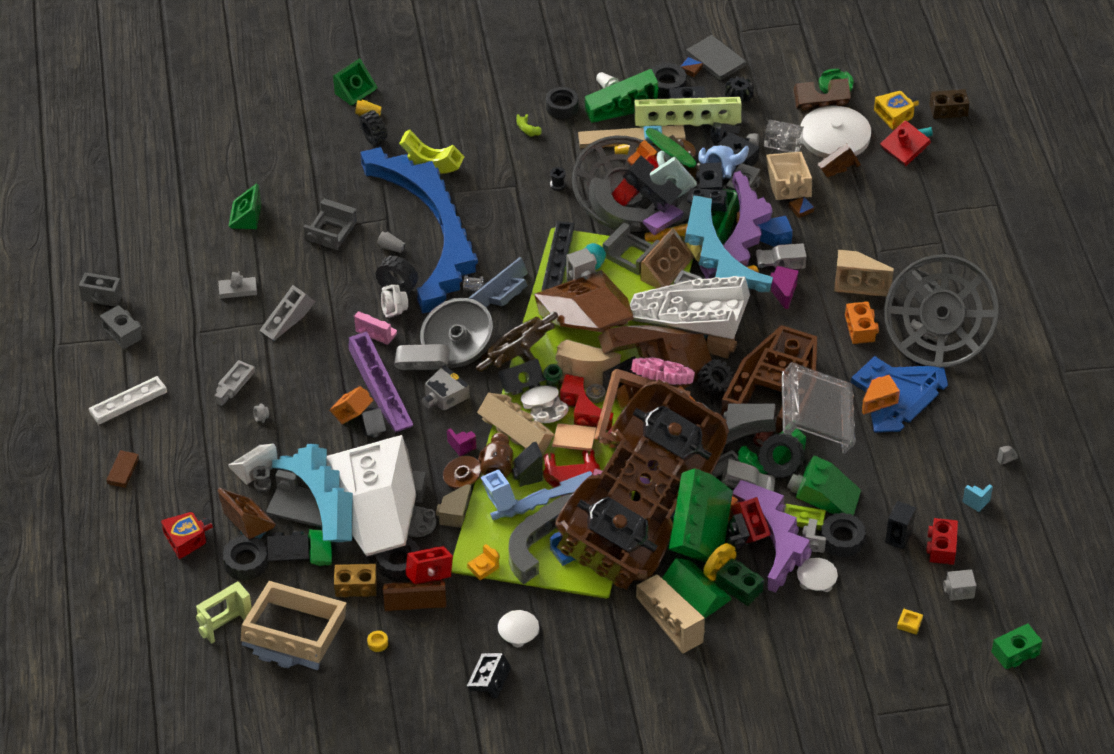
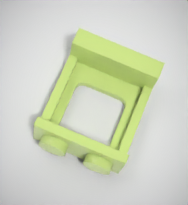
M239 582L234 583L196 606L198 614L196 619L200 625L198 631L203 638H207L212 644L215 642L214 630L239 615L243 620L246 619L252 609L250 594ZM226 599L227 609L211 619L206 611Z

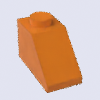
M890 375L878 377L871 381L863 399V415L898 404L900 390Z

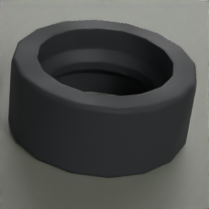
M558 87L547 93L546 110L550 116L557 119H567L578 112L579 97L574 90L567 87ZM557 100H567L571 102V104L567 106H557L553 104V102Z

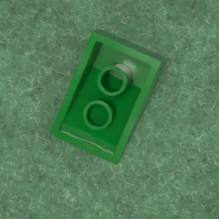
M814 455L805 469L796 498L826 510L831 514L845 513L854 515L861 489L832 463Z

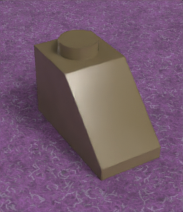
M467 484L443 497L442 503L438 504L436 516H439L440 525L462 528L471 498V485Z

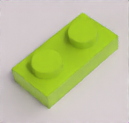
M786 504L784 511L786 514L797 517L798 527L804 528V526H808L809 518L816 519V530H821L826 510L791 504Z

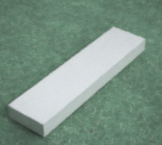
M156 376L90 407L89 412L99 425L167 393V389L159 377Z

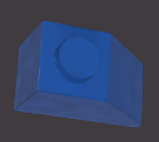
M786 216L771 218L767 222L758 224L761 230L759 241L773 247L792 243V229Z

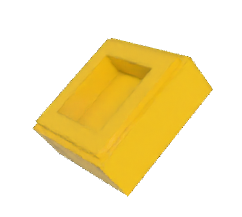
M903 609L897 629L917 635L923 614Z

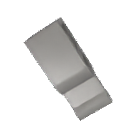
M804 244L778 245L772 250L756 251L759 268L765 266H774L776 268L780 266L789 269H802L806 266Z
M732 459L727 461L723 469L721 481L726 486L736 488L740 480L774 491L775 477L773 475L759 473L756 467Z

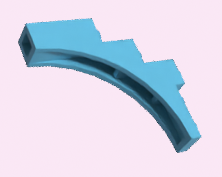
M694 195L684 242L693 246H702L699 265L705 268H716L715 277L719 278L745 276L748 288L755 289L758 292H770L773 277L760 274L745 267L730 255L718 239L712 223V199Z
M307 444L306 448H299L298 454H293V457L280 456V459L272 460V468L294 472L311 489L320 510L323 541L338 543L352 541L353 493L344 492V488H339L340 471L331 470V466H326L327 449L319 448L318 444Z

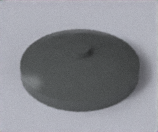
M455 298L448 300L434 308L424 320L420 332L421 345L443 344L450 348L448 367L450 368L468 365L479 359L490 347L495 333L494 320L488 309L474 299Z

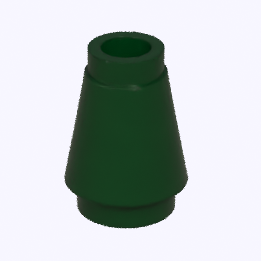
M550 364L544 369L543 374L546 386L558 387L563 375L562 369L558 365Z

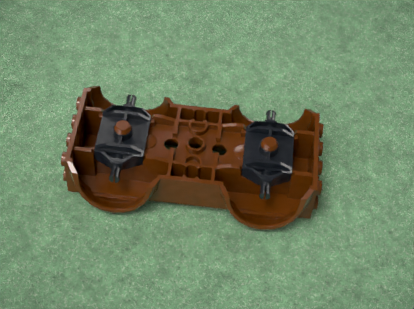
M660 379L648 382L629 401L614 423L612 435L619 445L601 475H591L586 478L560 511L555 525L562 539L556 548L560 549L564 555L578 560L582 566L593 569L599 576L611 580L619 588L627 590L633 580L642 581L651 578L670 543L673 527L670 517L676 508L681 474L696 468L712 475L728 437L727 420L719 413L706 408L704 404L689 398L686 393L674 389L667 382ZM648 462H657L659 465L658 470H650ZM646 476L650 483H642L640 477ZM633 491L638 492L640 500H631L629 494Z

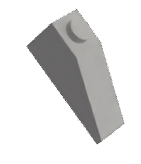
M292 285L260 331L275 341L301 320L315 301Z

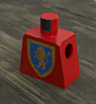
M192 512L161 521L163 534L178 559L185 557L206 543L205 531L213 528L209 517L198 521Z

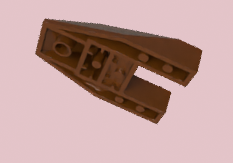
M641 325L607 329L598 336L603 354L637 348L640 358H658L682 364L684 367L695 372L693 383L698 381L699 377L697 375L700 369L709 361H712L704 334ZM681 383V385H679V384H676V385L670 384V385H671V386H674V387H677V388L681 386L683 389H685V388L689 387L690 385H692L693 383H691V384H688V383H687V385L682 384V383ZM628 384L618 388L616 396L620 409H624L641 388Z
M782 325L742 360L722 399L721 414L724 415V412L728 411V404H748L757 384L788 394L777 416L776 432L780 433L792 425L799 429L816 383L817 336Z

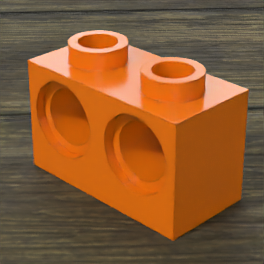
M869 302L846 304L845 319L852 344L875 342L879 328L878 323L874 322L875 314L874 310L870 309Z

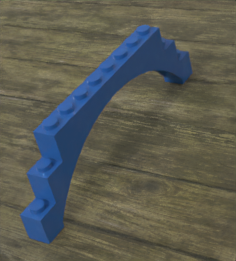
M381 147L360 152L361 165L366 177L382 178L407 189L429 207L441 226L444 236L441 258L430 278L422 287L417 288V301L422 313L431 312L438 305L444 303L446 293L460 290L462 275L476 272L477 256L475 253H472V245L470 241H467L465 228H461V219L459 216H456L455 205L450 203V194L448 191H445L444 180H440L438 167L435 168L432 161L414 165L412 160L409 161L407 154L388 158L387 154L383 153Z

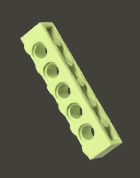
M740 97L635 100V125L642 128L651 125L684 126L691 124L692 126H701L702 124H709L713 126V122L730 125L741 123ZM704 110L710 111L707 115L701 114ZM721 110H727L725 114H719ZM669 111L675 112L672 116L666 115ZM692 111L690 115H684V112ZM650 112L657 113L655 116L648 115Z

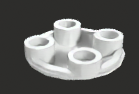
M553 386L534 387L524 392L521 396V402L525 409H530L534 406L548 408L554 404L553 400L556 399L559 391Z
M557 396L553 400L554 404L551 407L534 406L531 408L530 414L533 416V420L540 423H550L563 418L568 412V406L563 401H560V398Z
M822 558L805 560L797 570L800 586L805 590L811 589L828 592L832 589L838 577L835 566Z
M511 611L500 619L498 632L504 640L512 643L514 647H521L539 634V623L535 616L527 611Z

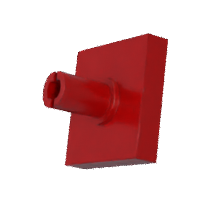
M905 120L880 145L881 148L906 167L931 141Z

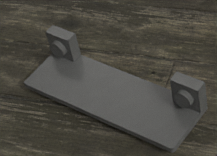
M278 470L275 475L277 489L266 511L267 515L323 528L320 510L311 489L298 487L297 474Z

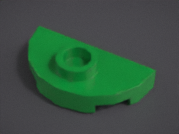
M742 446L738 451V460L741 463L756 467L759 473L767 475L768 472L763 469L758 456L746 446Z

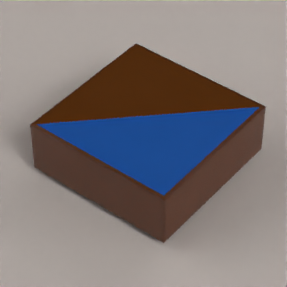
M687 57L681 64V67L685 70V74L695 77L703 68V63Z
M805 196L789 203V208L798 218L814 212V206Z

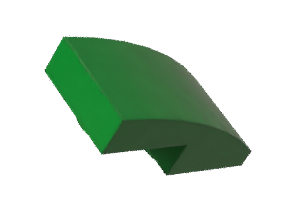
M309 529V557L311 564L317 566L331 565V542L323 541V530Z

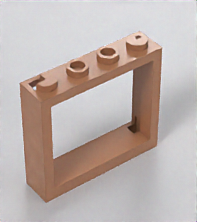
M619 369L614 370L610 378L594 439L599 440V443H603L606 446H610V444L619 445L612 434L606 433L619 382L642 388L648 382H653L654 380ZM671 386L679 392L686 393L688 397L690 396V391Z

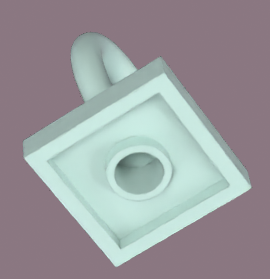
M664 151L658 152L657 162L659 167L650 173V178L655 184L663 185L669 179L682 190L678 197L688 192L690 188L697 186L695 179L676 157L672 158Z

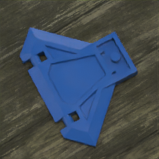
M875 356L851 377L853 385L867 392L872 380L890 375L900 390L898 404L871 412L874 433L901 431L904 428L903 421L910 423L939 395V392L936 390L937 388L944 390L948 386L944 367H891Z

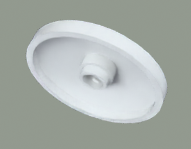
M825 106L815 109L805 116L801 123L800 137L804 146L817 156L826 158L846 143L850 146L855 156H857L870 143L871 127L867 119L853 109L842 106Z

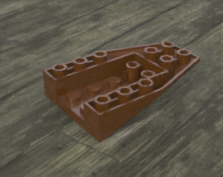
M602 270L534 294L539 315L545 318L550 313L557 312L558 318L552 322L561 327L603 333L607 329H611V327L624 326L628 324V321L634 319L628 298Z

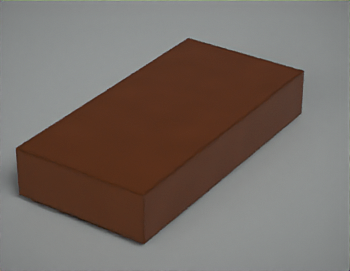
M120 450L106 479L107 484L126 488L139 460V454Z

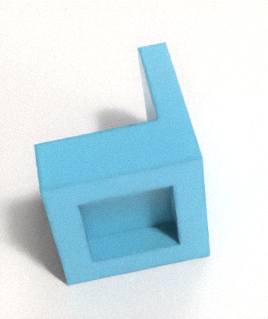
M989 484L982 490L977 486L972 488L967 485L962 502L979 512L990 501L993 486Z

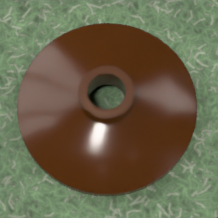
M461 456L453 459L443 471L445 483L455 489H459L467 484H474L481 475L480 462L471 456Z

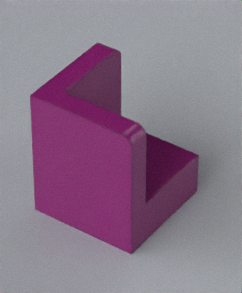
M451 428L447 430V442L460 457L476 449V435L472 431L467 434L461 432L456 435Z

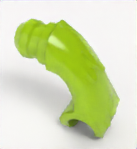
M525 114V117L517 115L516 122L521 131L530 137L541 135L540 127L528 125V114Z

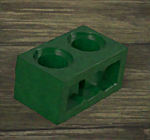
M733 558L716 573V584L746 606H749L763 592L764 579L758 573H754L745 567L743 563L737 562Z

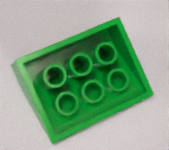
M695 468L681 474L669 550L706 563L711 554L718 547L725 544L733 491L713 475Z

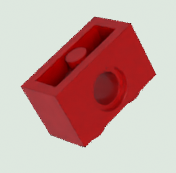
M757 497L731 505L733 515L740 513L743 515L750 535L746 543L771 535Z
M444 546L408 553L405 574L414 584L451 577L453 555Z

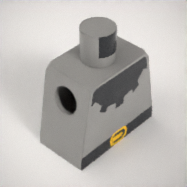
M444 365L426 382V396L422 398V403L426 408L436 404L440 409L447 410L470 398L469 384Z

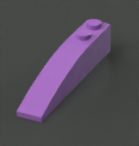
M368 332L349 337V351L378 407L381 408V412L394 432L412 427L413 423Z

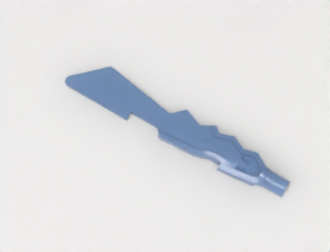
M589 471L560 482L561 486L551 490L544 488L528 495L522 500H516L517 504L513 505L509 510L500 512L497 510L490 513L492 520L524 514L528 510H533L537 505H547L550 498L574 493L580 484L592 475V472Z

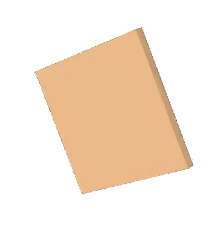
M558 423L552 447L591 451L596 427Z

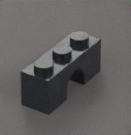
M640 155L622 177L628 184L634 186L642 196L649 199L657 209L665 212L681 194L682 190L669 179L663 185L655 184L650 178V173L654 166Z

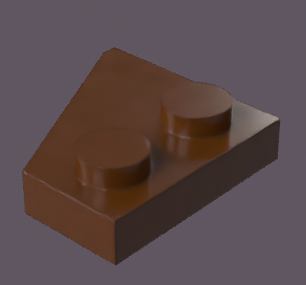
M847 143L818 164L827 178L847 171L846 167L852 165L859 167L861 165Z

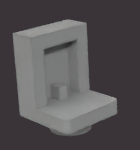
M809 518L808 526L803 528L802 537L810 540L812 552L824 553L826 538L815 536L817 520Z

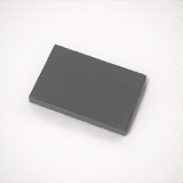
M713 35L686 49V54L689 57L702 62L703 68L720 81L746 66V61Z

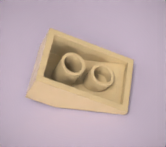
M838 250L834 291L887 296L892 285L894 268L857 251Z

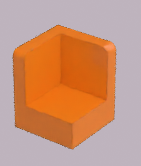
M644 140L640 143L637 151L628 158L627 162L632 166L640 155L647 159L650 155H656L657 151Z

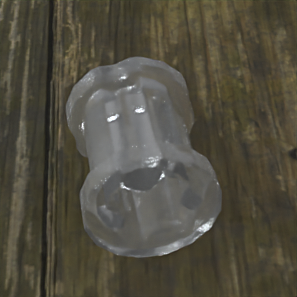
M465 275L464 292L468 290L478 291L484 286L483 276L480 278H470L468 275Z

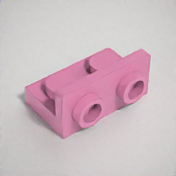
M359 311L354 316L356 332L363 333L367 331L372 339L388 345L397 334V330L391 328V325L385 321H380Z

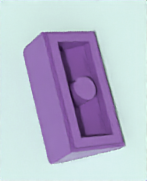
M670 205L665 212L660 210L645 219L643 224L653 235H656L680 220L684 212Z

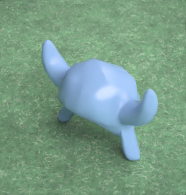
M713 146L707 153L706 149L702 148L698 159L701 164L721 162L723 179L731 178L736 166L745 161L749 147L745 146L736 155L727 146Z

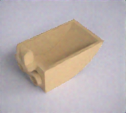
M802 152L766 155L770 183L776 200L801 198L804 196L812 197V177Z
M570 340L562 341L557 346L556 353L557 365L563 372L559 383L563 384L565 374L584 377V389H587L592 384L603 386V372L620 364L621 354L614 352L603 354L602 349Z

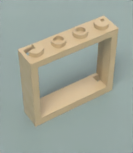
M268 581L242 624L241 641L320 663L345 619L346 602ZM268 603L329 619L317 642L256 625Z

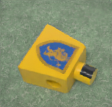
M897 91L875 97L874 111L894 130L905 120L909 121L913 118L914 108L919 105V101L916 96L908 98L902 91Z

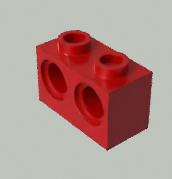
M934 518L933 526L928 527L927 538H931V542H927L926 554H930L929 562L954 565L958 521Z

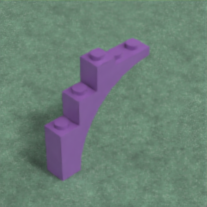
M741 171L734 173L732 183L738 195L740 218L733 234L723 247L734 259L747 267L750 259L747 248L759 244L761 230L758 224L769 221L773 211L770 203H767L764 197L757 198L755 191H752L749 187L747 177L743 176ZM700 265V269L706 279L715 278L716 268H705Z
M740 480L732 496L738 499V503L757 497L771 533L769 536L773 542L776 557L768 576V590L776 593L779 586L784 585L788 572H791L795 565L801 567L804 561L810 558L812 552L810 540L797 535L799 530L797 517L784 513L786 508L784 495Z

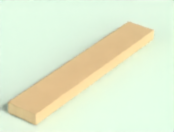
M683 125L661 126L662 134L667 137L674 135L676 139L685 140ZM644 128L578 132L580 149L586 148L598 139L615 135L635 137L644 141ZM623 144L605 145L603 147L619 146Z

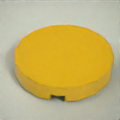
M725 543L711 554L704 567V575L709 580L715 581L716 573L731 558L735 560V547Z

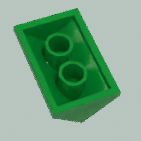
M676 558L662 578L704 618H707L731 601V597L714 581L709 580L704 575V572L691 560Z

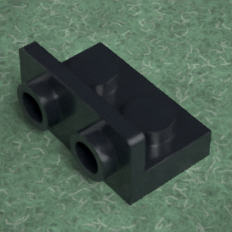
M690 188L687 203H690L691 206L693 196L695 195L712 199L711 211L727 212L728 201L726 191Z
M742 513L734 515L727 528L729 539L726 543L735 547L734 551L736 552L742 550L750 536Z
M503 653L481 654L467 684L470 691H488L493 699L498 698L511 669V665Z

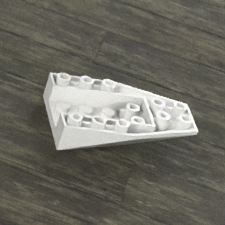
M745 276L715 277L712 279L698 278L636 293L631 300L630 307L634 317L633 321L734 339L750 293Z
M400 435L327 456V465L331 466V470L340 471L339 488H344V492L353 493L352 536L364 554L369 556L405 546L416 498V490L409 453L403 436Z

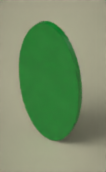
M647 128V136L661 151H664L672 158L676 157L680 163L686 166L695 167L696 162L693 157L679 144L661 132Z

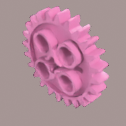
M635 358L631 370L637 375H642V377L656 381L660 379L673 385H681V383L685 385L687 383L691 384L695 375L693 370L684 367L682 364L658 358Z

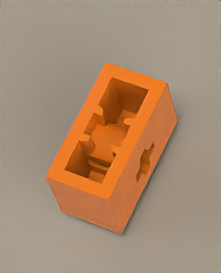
M360 386L343 395L329 411L341 424H344L359 416L371 404L373 399L368 391Z

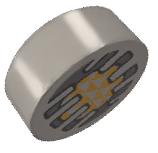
M592 384L587 387L586 396L591 402L599 403L605 399L606 391L602 385Z

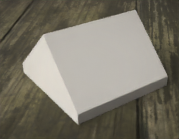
M275 444L259 445L228 466L247 485L255 480L253 478L254 468L266 466L269 470L272 469V460H277Z

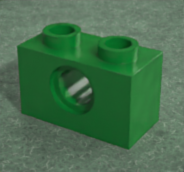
M1027 623L994 639L991 652L1006 670L1019 666L1029 658L1037 657L1040 654L1043 641Z

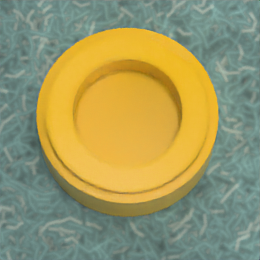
M382 631L370 633L367 638L369 649L374 652L385 650L388 646V636Z

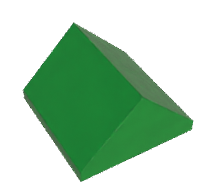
M360 58L333 75L334 94L349 105L355 104L358 100H361L378 88Z
M258 184L252 186L233 201L229 221L230 228L257 229L261 208Z

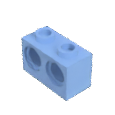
M499 469L481 477L489 499L499 512L509 510L513 505L517 504L509 482Z

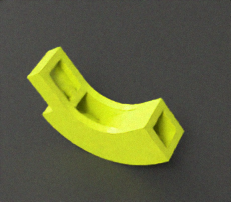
M411 130L404 133L399 143L408 152L409 161L412 160L414 165L432 161L435 168L438 167L440 173H449L459 169L464 159V156L454 145L444 149L430 148Z

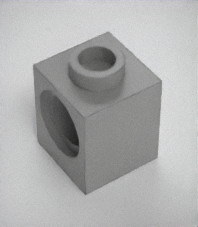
M972 570L948 572L943 586L945 593L949 595L950 601L974 598L976 583Z

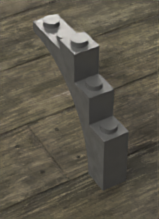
M728 404V411L724 412V419L727 420L726 423L729 429L726 444L743 436L760 432H774L777 421L775 404Z

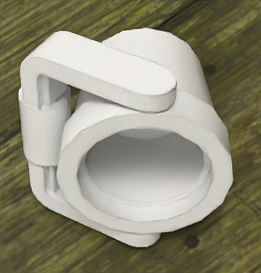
M389 285L382 288L381 306L386 318L400 315L402 311L408 309L406 292H400L399 285Z

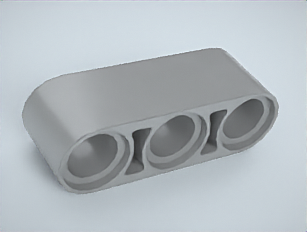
M443 344L401 345L396 349L394 366L400 370L441 369L444 365L448 367L450 348Z

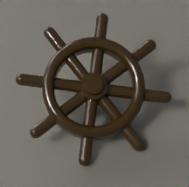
M554 311L542 320L536 316L510 330L498 339L488 352L480 357L483 362L477 365L476 370L482 372L492 364L499 368L503 363L517 356L521 357L524 363L536 359L531 353L530 348L546 332L555 328V324L552 321L558 318V313Z

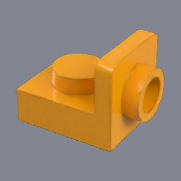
M486 544L483 546V553L468 562L467 567L481 581L499 569L500 556L494 548L491 549Z

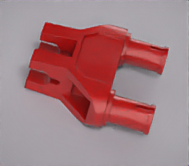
M593 449L590 451V455H588V450L582 452L584 464L557 466L554 453H550L551 459H549L548 453L543 456L545 465L543 477L553 488L561 486L560 482L589 471L593 475L595 469L600 470V465L596 463Z

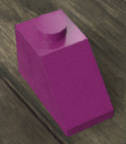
M777 266L775 272H771L770 275L773 277L771 292L784 309H788L798 283L799 271Z

